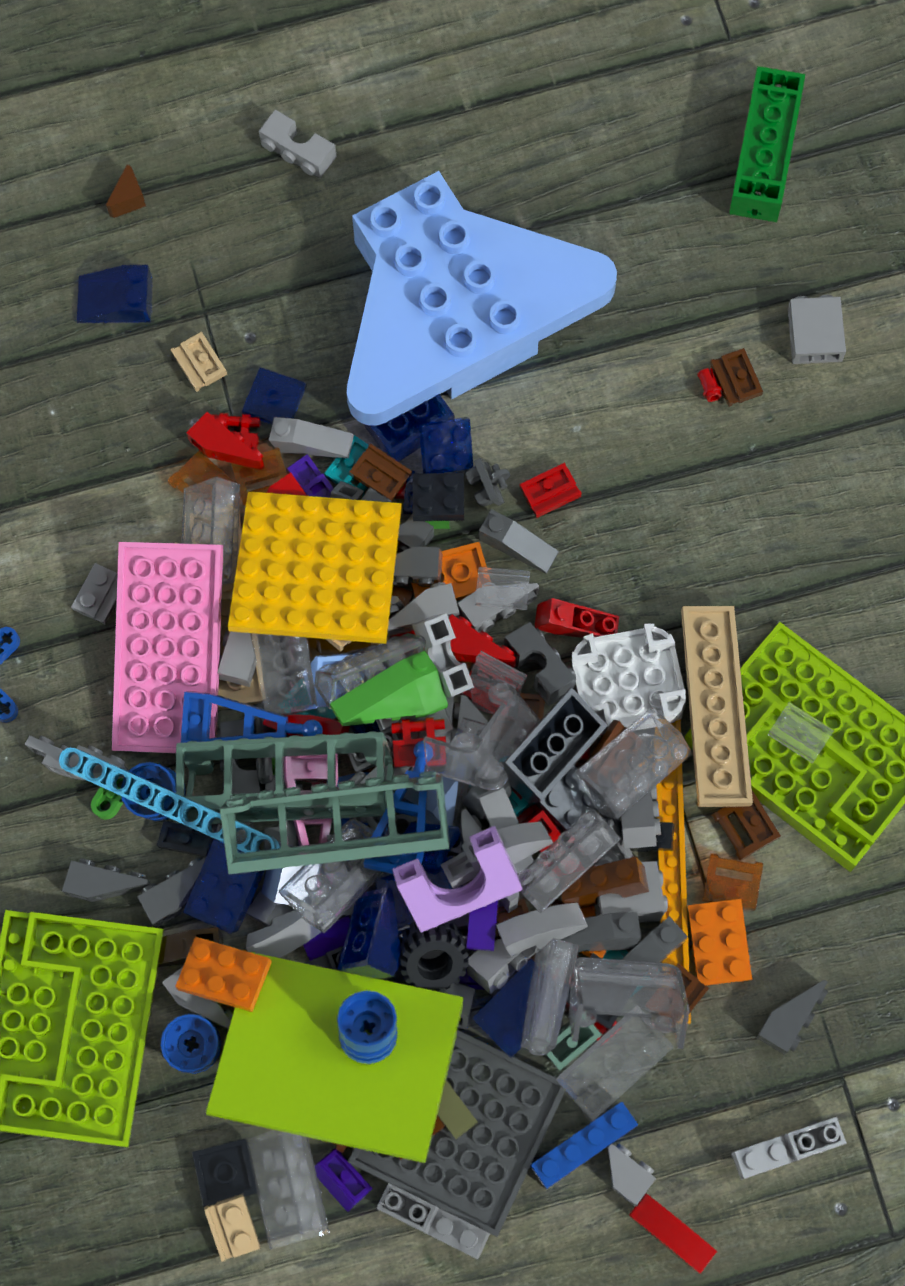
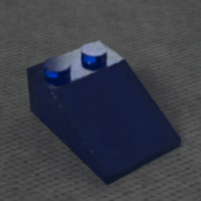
M121 265L79 276L77 323L151 322L153 277L149 265Z
M386 887L359 893L356 897L337 970L376 979L394 977L399 966L398 959L401 949L392 889Z
M531 958L472 1019L512 1058L565 1003L563 998L566 993Z

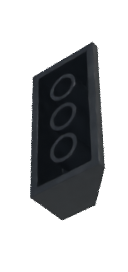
M569 688L503 762L510 785L528 804L542 801L608 726L573 688Z

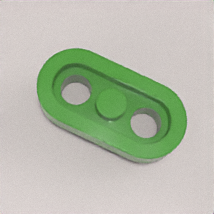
M123 778L117 779L116 784L118 785L119 782L123 781ZM100 787L92 799L91 809L100 819L108 820L118 813L124 802L122 796ZM110 804V808L104 811V806Z

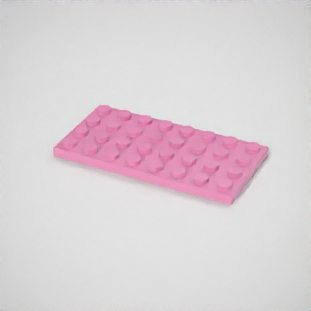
M119 542L112 751L176 753L177 743H181L184 692L218 695L219 674L217 672L220 660L223 545ZM213 703L209 738H217L218 705Z

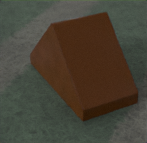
M126 165L106 204L110 217L116 218L146 207L143 194L130 165Z

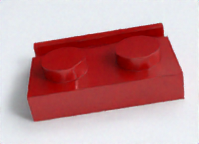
M565 463L520 484V489L536 518L582 496Z

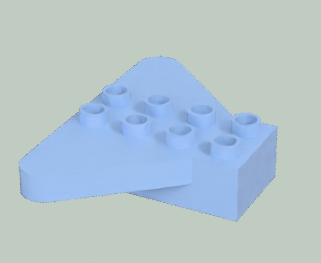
M439 171L352 215L355 244L371 268L372 277L347 383L346 394L350 413L358 422L377 426L392 420L444 391H447L450 398L454 399L538 354V342L599 310L611 301L615 293L617 270L614 263L608 256L597 251L464 210Z

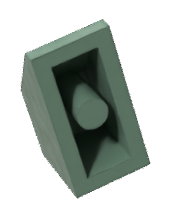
M583 1013L557 1029L540 1044V1047L556 1067L561 1070L602 1034Z

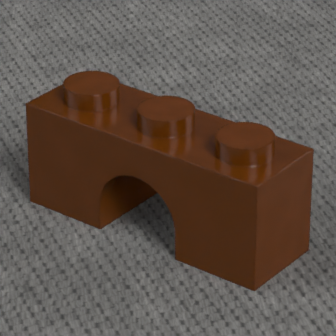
M636 856L558 875L562 901L565 904L578 903L580 909L597 905V897L604 894H619L626 898L649 892L645 866Z

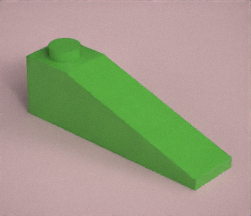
M424 650L402 659L331 702L330 707L341 725L349 726L374 723L378 719L391 718L392 721L400 720L401 717L414 715L416 718H422L447 708L448 702L438 669Z

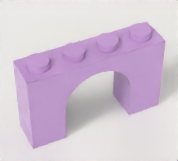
M495 826L470 836L474 853L480 863V869L477 876L463 887L442 889L435 886L429 881L419 859L393 869L397 887L420 932L435 928L440 924L523 890L518 874Z

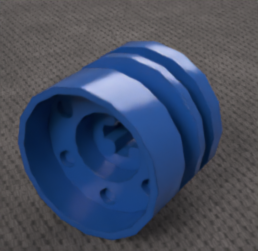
M146 762L140 763L129 770V772L176 793V772L168 767ZM126 777L123 778L121 789L126 785ZM184 784V796H186L185 784ZM148 786L143 787L140 791V797L142 800H145L150 796V788ZM122 797L126 808L136 816L154 821L170 819ZM168 797L164 801V808L166 811H169L174 807V799L172 797Z
M373 991L354 993L345 999L339 1008L337 1018L341 1048L349 1058L358 1063L372 1064L382 1061L391 1054L397 1041V1016L393 1004L387 997ZM368 1030L369 1033H373V1034L368 1035L367 1032H363V1031Z
M186 1014L175 1018L167 1025L162 1034L161 1049L163 1057L170 1066L184 1073L196 1074L206 1071L215 1064L221 1053L222 1041L219 1031L213 1023L199 1015ZM196 1037V1042L200 1046L198 1049H193L192 1052H189L186 1042L187 1040L192 1041Z

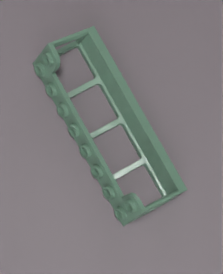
M375 731L359 734H317L315 736L302 737L293 735L283 738H240L238 740L226 741L216 739L207 742L188 741L187 743H177L176 793L184 796V762L189 770L187 793L184 797L220 813L222 805L227 799H230V795H233L232 759L275 757L276 789L273 794L284 793L283 757L327 754L328 788L336 787L335 754L363 753L368 763L377 766V777H381L382 781H385V766H388L386 781L393 780L394 757L384 733ZM212 760H224V793L222 795L192 796L195 775L212 773L214 769ZM386 791L339 796L341 818L383 816L387 808ZM257 793L246 794V797L257 796ZM332 797L285 802L286 820L333 818ZM278 803L251 806L249 810L235 813V820L239 822L279 821ZM195 807L191 808L187 816L190 822L198 818V810ZM219 818L212 822V824L222 823Z
M426 771L419 773L420 777L409 778L408 774L392 776L393 780L382 781L381 777L366 779L365 783L355 784L354 781L350 780L339 782L337 787L328 788L327 784H316L311 786V790L301 791L300 787H290L284 789V793L273 794V790L257 792V796L246 797V793L230 795V799H227L220 808L228 873L236 874L449 849L442 774L436 775V771ZM412 787L417 791L436 789L441 828L432 831L398 834L393 790ZM386 791L390 834L381 837L343 840L339 796ZM332 797L335 841L290 847L288 845L285 802ZM278 803L281 847L279 849L239 853L235 813L249 810L251 806Z

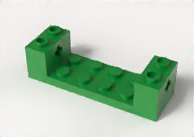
M757 66L729 214L777 223L783 201L806 74Z

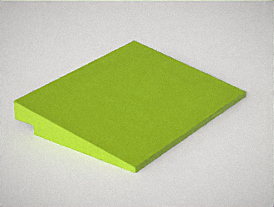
M779 622L740 668L751 789L760 803L851 872L905 804V716ZM690 729L682 742L693 750Z
M5 910L0 937V1132L129 1147L163 929L36 912L25 913Z
M254 953L270 958L272 963L253 1012L236 1007L234 1009L206 1114L425 1163L457 1037V1028L463 1008V997ZM362 991L378 992L387 997L393 1004L397 1016L396 1046L389 1056L380 1062L372 1064L358 1063L349 1058L341 1048L337 1023L339 1008L345 999L354 993ZM368 1030L363 1031V1032H367L368 1035L373 1034V1033H369Z

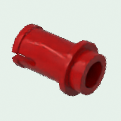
M706 368L698 372L697 376L704 390L703 397L708 402L720 399L722 397V388L716 382L713 369Z

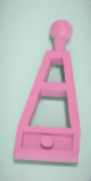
M327 754L283 757L286 788L296 787L295 780H328ZM335 754V781H336V787H337V784H338V758H337V754ZM332 818L294 820L299 846L309 845L305 825H321L319 844L327 843V835L330 834ZM320 872L314 896L321 895L326 888V882L320 876Z

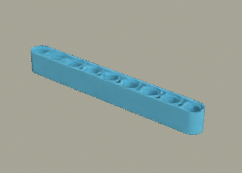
M66 748L61 752L59 764L65 771L224 843L223 829L214 833L211 827L215 819H221L219 812L82 750ZM77 754L79 762L75 767H71L69 760L72 755ZM100 764L103 772L100 777L95 778L93 776V769ZM124 775L127 781L126 785L122 789H118L117 779ZM148 786L150 788V796L142 800L140 791L143 787ZM172 797L174 799V807L166 811L164 801L166 798ZM195 807L198 810V818L190 822L187 815L189 810ZM236 820V833L240 829H244L247 834L245 842L242 844L237 843L239 850L243 852L260 851V844L264 840L270 842L271 849L280 848L278 841L274 837Z

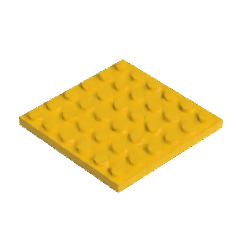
M248 492L228 631L386 644L402 509L401 503Z

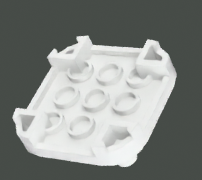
M644 624L643 629L594 637L592 633L584 636V640L572 652V666L576 675L577 692L608 725L600 735H604L613 719L620 721L624 727L634 732L666 726L682 718L686 706V689H684L675 641L672 635L663 629L654 627V624Z

